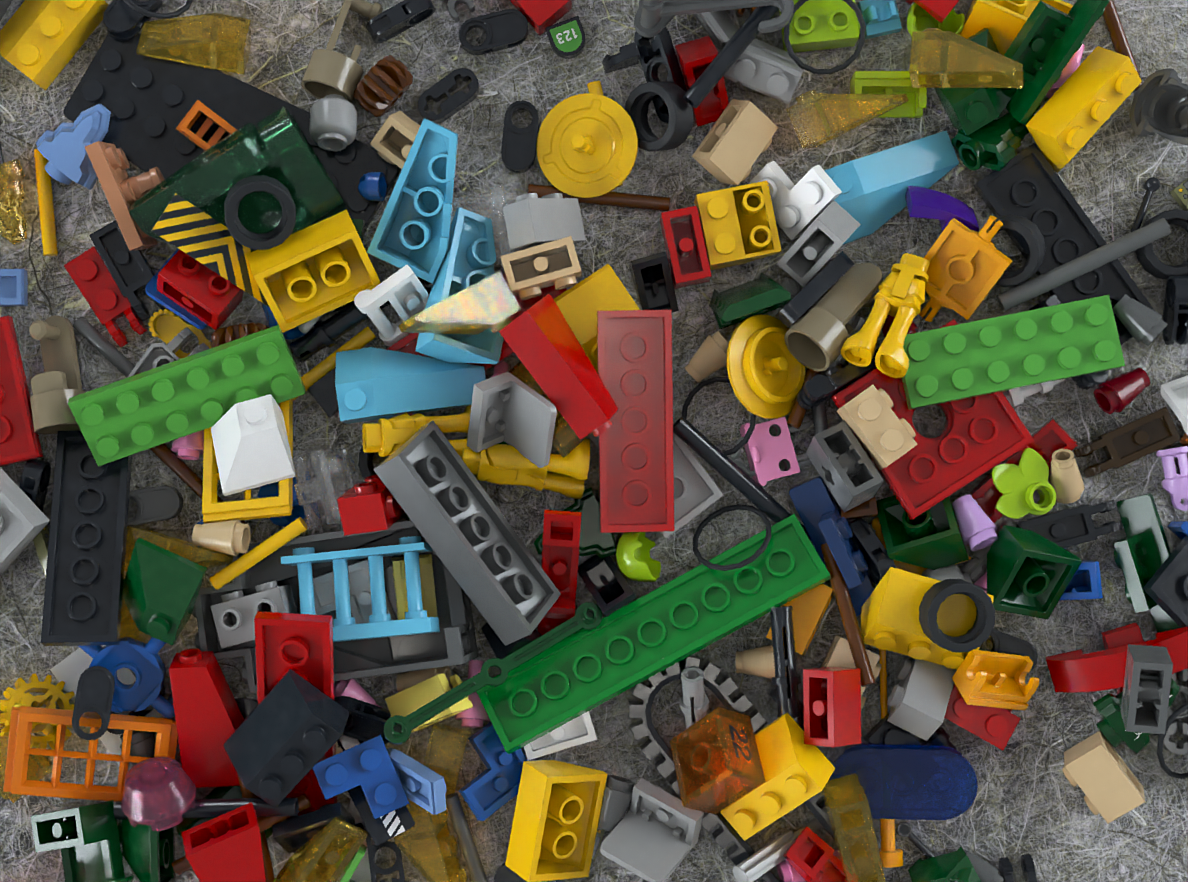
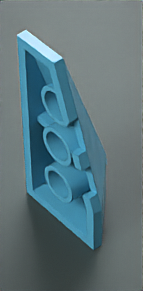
M424 118L367 253L400 269L408 264L417 277L433 284L448 251L458 134Z
M461 207L456 209L450 228L448 251L432 285L422 316L416 352L448 363H499L503 337L499 331L505 327L504 317H500L498 297L501 296L500 284H496L494 262H496L492 220L490 218Z
M374 347L336 352L335 387L340 421L346 424L391 418L404 413L410 415L469 406L472 404L474 384L486 380L485 368L479 365L448 363L432 357Z

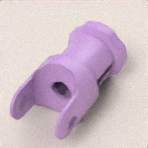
M1188 446L1158 450L1156 454L1158 457H1161L1165 477L1162 480V487L1170 494L1171 503L1174 508L1186 511L1188 510Z

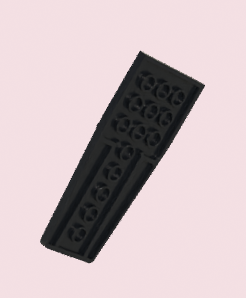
M140 33L126 41H118L108 34L63 110L65 117L74 123L82 111L97 104H102L111 114L108 132L101 142L115 144L117 149L122 148L128 161L144 172L158 167L166 181L167 188L224 226H226L224 202L229 190L238 181L249 176L265 175L280 181L292 196L296 208V223L291 234L346 209L350 218L365 221V233L383 201L364 199L358 191L360 178L366 173L383 172L386 177L387 195L401 171V168L396 164L388 163L379 156L376 150L357 139L341 151H328L320 148L318 143L310 137L309 112ZM197 100L257 144L236 174L175 130ZM201 113L189 130L196 134L207 117ZM213 122L201 139L207 143L219 126ZM225 131L213 148L219 152L231 135ZM237 140L225 157L231 161L243 144ZM264 191L253 192L241 200L238 207V218L248 231L267 233L280 223L282 207L279 200L272 194Z

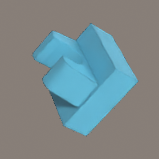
M896 0L859 1L857 6L861 10L866 24L865 39L901 31L902 26Z

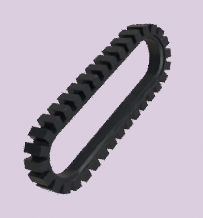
M690 655L684 659L683 668H680L677 662L666 668V672H659L648 678L651 682L650 685L641 682L633 687L632 695L643 701H629L628 715L629 718H641L642 720L630 724L635 740L649 736L650 739L640 746L641 751L649 761L660 752L663 755L655 763V768L664 779L674 770L678 773L669 781L676 794L680 796L690 788L692 792L683 798L684 802L693 805L698 810L703 806L706 807L703 811L701 823L704 828L709 832L718 823L721 825L712 835L722 850L734 841L735 844L726 852L731 861L737 866L753 855L755 850L746 840L742 839L720 813L718 805L663 740L652 723L651 707L654 697L660 689L674 680L681 679V672L684 669L691 667L699 668V656ZM707 660L701 669L704 672V685L716 695L748 736L752 737L767 724L766 720L756 709L747 717L743 715L752 706V703L742 691L731 700L728 696L738 686L728 674L718 682L714 681L721 669ZM822 790L805 801L804 804L851 860L855 873L858 875L856 882H882L880 876L877 873H873L880 870L876 857L871 851L862 854L869 848V845L860 834L855 831L845 839L855 830L846 817L841 814L832 822L830 821L841 812L832 800L827 796L820 803L816 804L826 793ZM771 870L753 881L757 882L763 877L764 879L760 882H780Z

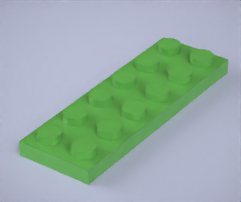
M1104 295L907 334L903 348L910 361L906 375L902 377L908 409L911 410L1121 368L1125 366L1110 296Z
M276 325L69 398L68 405L97 465L101 466L212 427L237 403L271 394L278 404L304 395L306 392L280 326Z

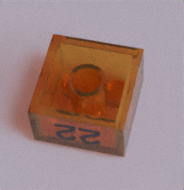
M717 707L670 740L683 807L717 814L766 782L751 719L748 715Z

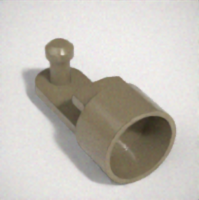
M344 0L326 49L314 50L301 81V86L307 93L317 99L324 98L329 94H337L343 96L347 101L353 102L354 90L357 88V84L361 81L364 73L362 67L357 63L362 47L355 44L350 58L333 51L348 10L366 16L368 21L382 13L383 8L381 4L376 2L372 4L365 0Z
M860 263L851 267L817 305L809 308L785 333V343L788 350L801 364L811 370L821 372L827 370L840 356V350L847 338L854 335L853 328L847 324L848 321L861 307L874 305L873 297L876 295L875 292L878 290V286L883 282L881 269L871 263Z
M57 315L50 316L45 321L35 320L30 325L29 332L33 339L40 340L44 373L37 374L31 379L33 396L30 397L34 432L37 434H57L58 431H79L80 428L68 405L69 398L86 392L82 390L73 325L67 318Z

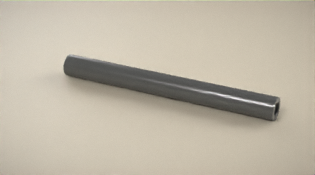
M1165 218L1154 221L997 295L998 303L1004 312L1171 234L1170 226Z

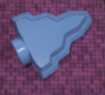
M97 104L82 111L74 123L62 122L55 131L46 130L36 141V145L40 153L48 160L44 167L52 178L67 185L73 180L89 190L93 189L98 177L85 146L103 140L108 132L111 112L102 104Z

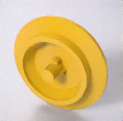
M593 93L577 94L559 102L546 115L537 136V158L547 180L563 193L579 198L602 196L617 188L630 174L638 152L637 131L627 111L611 98Z
M769 315L748 317L736 327L728 344L727 371L732 389L742 405L758 417L775 419L791 412L797 394L804 383L805 366L790 353L786 346L785 333L789 328L777 318Z

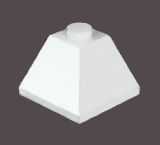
M271 394L235 404L211 427L224 496L296 477L283 411Z

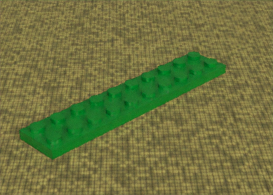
M793 514L771 526V539L767 548L755 561L742 568L728 571L710 569L701 564L618 609L609 616L602 618L600 625L596 629L591 631L582 629L510 671L502 685L498 687L487 685L478 690L477 694L505 751L511 754L771 612L773 608L780 607L830 580V573L797 517ZM766 529L708 561L712 564L725 566L739 563L751 557L762 546L766 537Z

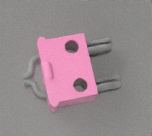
M804 416L803 422L809 421V418ZM781 417L755 424V429L750 439L744 445L751 471L747 470L742 461L736 460L741 454V449L731 456V460L740 466L747 475L752 476L753 480L760 486H765L767 481L800 473V467L812 465V462L807 460L798 463V460L809 457L806 453L796 456L790 433L810 428V423L801 425L800 429L788 428L789 425H787L786 417ZM750 423L741 425L739 429L741 438L738 439L736 445L743 440L750 427ZM770 426L776 429L775 437L769 433ZM780 461H783L786 465L784 471H781L779 468Z

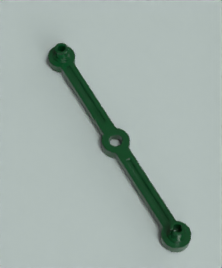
M592 602L581 604L577 608L575 616L502 660L499 658L488 659L483 663L480 673L406 717L399 715L390 717L384 725L385 738L393 744L405 743L410 738L413 729L487 685L490 687L502 685L510 671L581 629L589 631L596 629L602 621L600 607ZM491 667H498L501 674L497 678H492L489 676L488 670Z

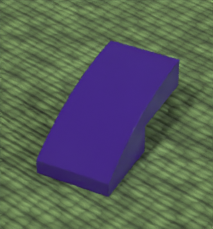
M916 186L907 187L905 200L910 217L939 219L942 232L950 220L955 218L970 230L979 232L974 210L964 202L936 190Z

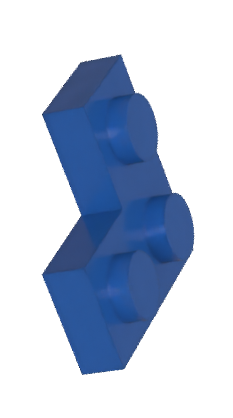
M491 722L468 738L487 769L459 790L479 821L487 819L518 794L523 761H528L521 748L511 754L505 751Z
M381 735L316 763L312 768L325 800L360 785L374 819L410 804Z

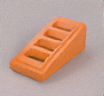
M199 100L195 102L175 129L235 174L257 146V144ZM202 113L207 119L196 134H194L189 129ZM214 122L219 128L206 143L201 138ZM226 131L231 137L218 152L213 147ZM238 140L243 145L230 161L225 156Z

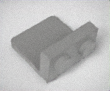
M508 371L476 383L473 387L467 446L477 453L504 441L516 448L520 454L537 467H545L550 461L557 414L556 407Z
M641 778L633 787L630 811L601 843L600 852L605 857L648 882H665L698 842L704 813L693 805L685 803L664 791L661 787Z

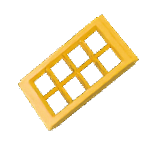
M292 398L279 403V407L283 411L293 460ZM211 427L204 429L202 492L204 523L292 515L293 477L278 481V496L251 499V489L244 491L243 500L217 502L218 480H220Z

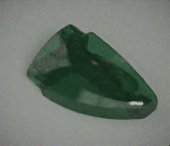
M284 106L256 123L257 128L253 123H247L198 155L136 200L129 207V213L145 234L166 241L151 230L176 193L226 226L224 202L229 190L242 179L249 176L262 175L280 181L292 196L296 208V223L291 234L313 225L314 220L338 207L344 201L301 129ZM264 191L253 192L241 200L238 207V218L248 231L267 233L280 223L282 207L279 200L272 194Z

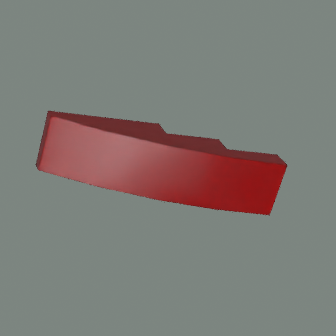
M1052 417L1032 435L1035 441L1005 459L1001 464H1015L1018 466L1024 450L1031 448L1043 457L1050 473L1053 452L1059 449H1069L1072 451L1078 445ZM991 472L969 494L972 495L973 499L991 521L995 523L1003 516L996 509V504L1003 494L995 487Z

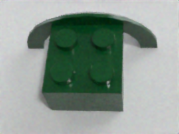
M114 800L30 816L36 853L61 849L65 882H132L134 880L133 874L125 875L117 820L114 817Z

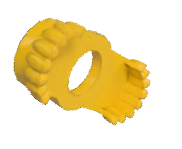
M160 309L150 317V322L148 323L150 326L149 331L152 332L153 337L160 338L166 344L177 336L181 330L188 327L197 336L198 345L204 343L211 349L212 342L205 337L201 329L187 324L172 311ZM181 349L175 353L181 359L190 354L183 352Z

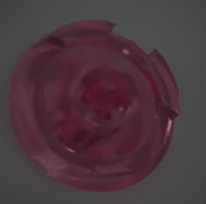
M169 757L149 758L137 763L128 771L125 778L121 808L134 827L139 823L141 825H151L152 831L165 830L180 824L183 821L182 814L190 807H195L196 786L176 760Z

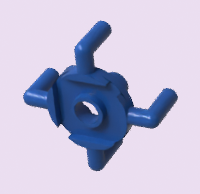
M131 637L120 638V645H105L104 647L101 645L78 646L93 658L89 668L101 666L112 673L115 680V689L111 711L119 713L123 711L137 712L151 706L165 718L170 719L175 716L172 694L169 695L168 699L159 694L164 684L166 668L157 653L166 644L165 642L153 637L147 643ZM121 668L131 669L136 675V682L129 685L123 684L117 677V670Z

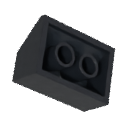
M289 669L225 741L223 746L244 787L276 808L342 736L350 712Z

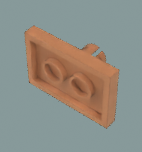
M100 141L85 146L129 251L145 250L157 245L158 243L155 239L157 234L151 231L155 226V222L150 215L145 216L141 205L159 196L162 197L169 194L166 181L159 168L154 167L149 169L148 172L129 178L126 169L130 166L122 148L117 149L115 144Z

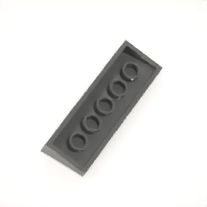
M432 420L421 427L408 441L373 470L506 646L532 634L561 593Z

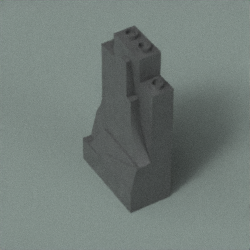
M412 521L397 522L387 530L344 536L342 530L296 537L236 577L234 583L226 584L218 590L213 586L200 588L192 611V615L197 618L198 632L195 636L196 648L201 651H213L216 660L244 656L245 662L242 665L243 680L245 684H248L249 693L257 692L255 640L221 648L210 606L223 603L222 595L240 590L243 591L244 596L256 593L255 586L276 580L278 587L290 585L297 613L301 614L297 565L281 564V557L293 556L292 549L314 547L315 553L390 546L399 545V538L421 536V542H428ZM262 542L250 544L248 551ZM434 550L433 552L419 553V555L429 553L432 555L440 632L333 642L334 681L460 665L478 657L471 600ZM239 553L237 556L228 555L227 565L245 553ZM404 555L383 557L385 591L396 620L398 618L391 558ZM368 558L347 560L348 566ZM333 562L312 564L313 578L332 572ZM336 610L322 614L330 615L333 619H337Z

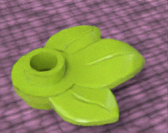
M1026 448L1018 466L1015 464H999L992 468L993 483L997 490L1003 494L996 504V509L1002 515L1012 519H1019L1028 513L1043 515L1048 513L1055 505L1056 492L1048 482L1049 467L1038 452L1031 448ZM1034 491H1037L1040 496L1037 503L1033 500Z

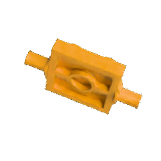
M990 215L979 232L970 230L953 218L927 252L924 258L930 262V265L926 272L929 278L925 285V291L931 298L919 314L923 318L932 308L925 318L926 321L932 322L942 306L954 310L966 320L970 319L1013 262V260L996 249L991 242L997 231L1003 226V223L998 220L989 231L996 221V217Z

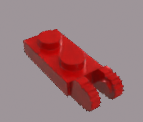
M95 246L64 265L101 324L106 326V329L119 347L128 344L125 333L115 321L123 315L129 321L131 328L139 335L147 331L128 298L122 295Z

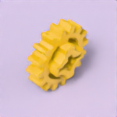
M36 673L30 676L28 683L21 677L18 678L14 683L15 689L7 687L3 693L6 699L0 700V710L4 711V713L0 714V724L5 723L0 736L9 735L12 707L27 706L41 708L45 704V708L56 709L55 702H57L62 710H74V704L70 705L69 703L75 695L74 692L64 694L62 689L65 682L61 681L55 686L51 684L52 675L49 674L43 682L38 680ZM30 692L45 693V695L33 696ZM33 722L32 733L43 732L46 736L31 735L30 748L34 746L46 749L47 744H49L55 750L57 724ZM66 725L65 741L72 735L68 729L72 728V725Z

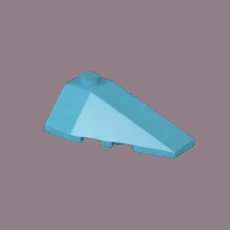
M947 130L825 170L827 175L842 191L834 201L861 224L843 245L873 234L907 206L905 195L908 186L928 189L959 164Z

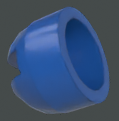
M383 172L364 174L360 178L358 185L360 195L366 200L384 201L387 192L385 174Z

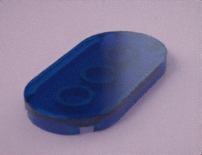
M869 744L852 746L833 762L832 765L836 769L829 779L830 794L836 805L847 814L864 819H952L963 814L972 805L978 788L976 772L972 764L960 752L947 746Z

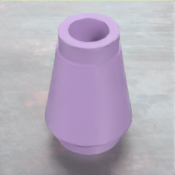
M971 494L964 495L952 503L964 545H969L972 551H978L993 544L998 539L995 532L997 527L973 499Z

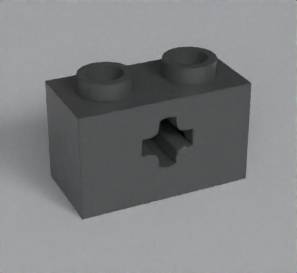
M845 420L813 436L806 454L844 513L875 497L884 480Z
M1128 644L1121 704V716L1125 729L1128 732L1165 734L1173 663L1166 647Z

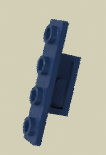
M818 476L792 487L789 490V495L825 567L826 564L820 546L825 543L828 544L847 584L857 617L861 615V607L875 587L866 571L868 570L866 559L861 550H856L851 539L853 535L849 523L845 517L841 518L821 476Z

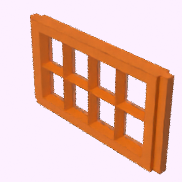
M27 706L12 707L3 792L86 800H114V802L170 800L178 738L176 721L168 718L110 714L108 728L124 730L121 755L97 753L98 739L89 740L88 752L65 751L66 725H72L73 710ZM96 712L84 713L79 721V726L91 727L90 733L97 732L102 725V719ZM33 722L57 724L55 750L30 748ZM133 731L157 732L154 758L130 756ZM29 755L54 756L51 782L27 780ZM63 757L87 759L84 784L60 782ZM96 760L120 762L117 787L93 785ZM129 762L153 764L150 789L126 787Z

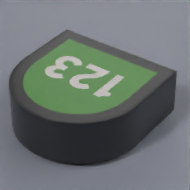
M579 16L545 28L551 48L556 55L564 59H571L582 53L586 39Z

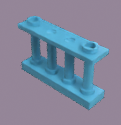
M421 536L399 538V545L315 553L314 547L292 549L293 556L281 557V564L297 565L301 614L316 615L312 564L333 562L337 619H333V642L440 632L439 617H427V610H423L419 553L433 552V549L428 543L421 542ZM404 555L408 612H405V619L391 620V614H387L384 556ZM368 558L372 615L369 616V623L356 624L355 617H351L347 560Z

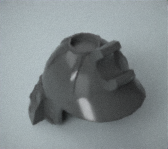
M1173 68L1154 72L1138 88L1134 94L1129 113L1130 123L1138 137L1154 136L1156 133L1175 143L1188 145V85L1181 83L1182 79L1178 77V73Z

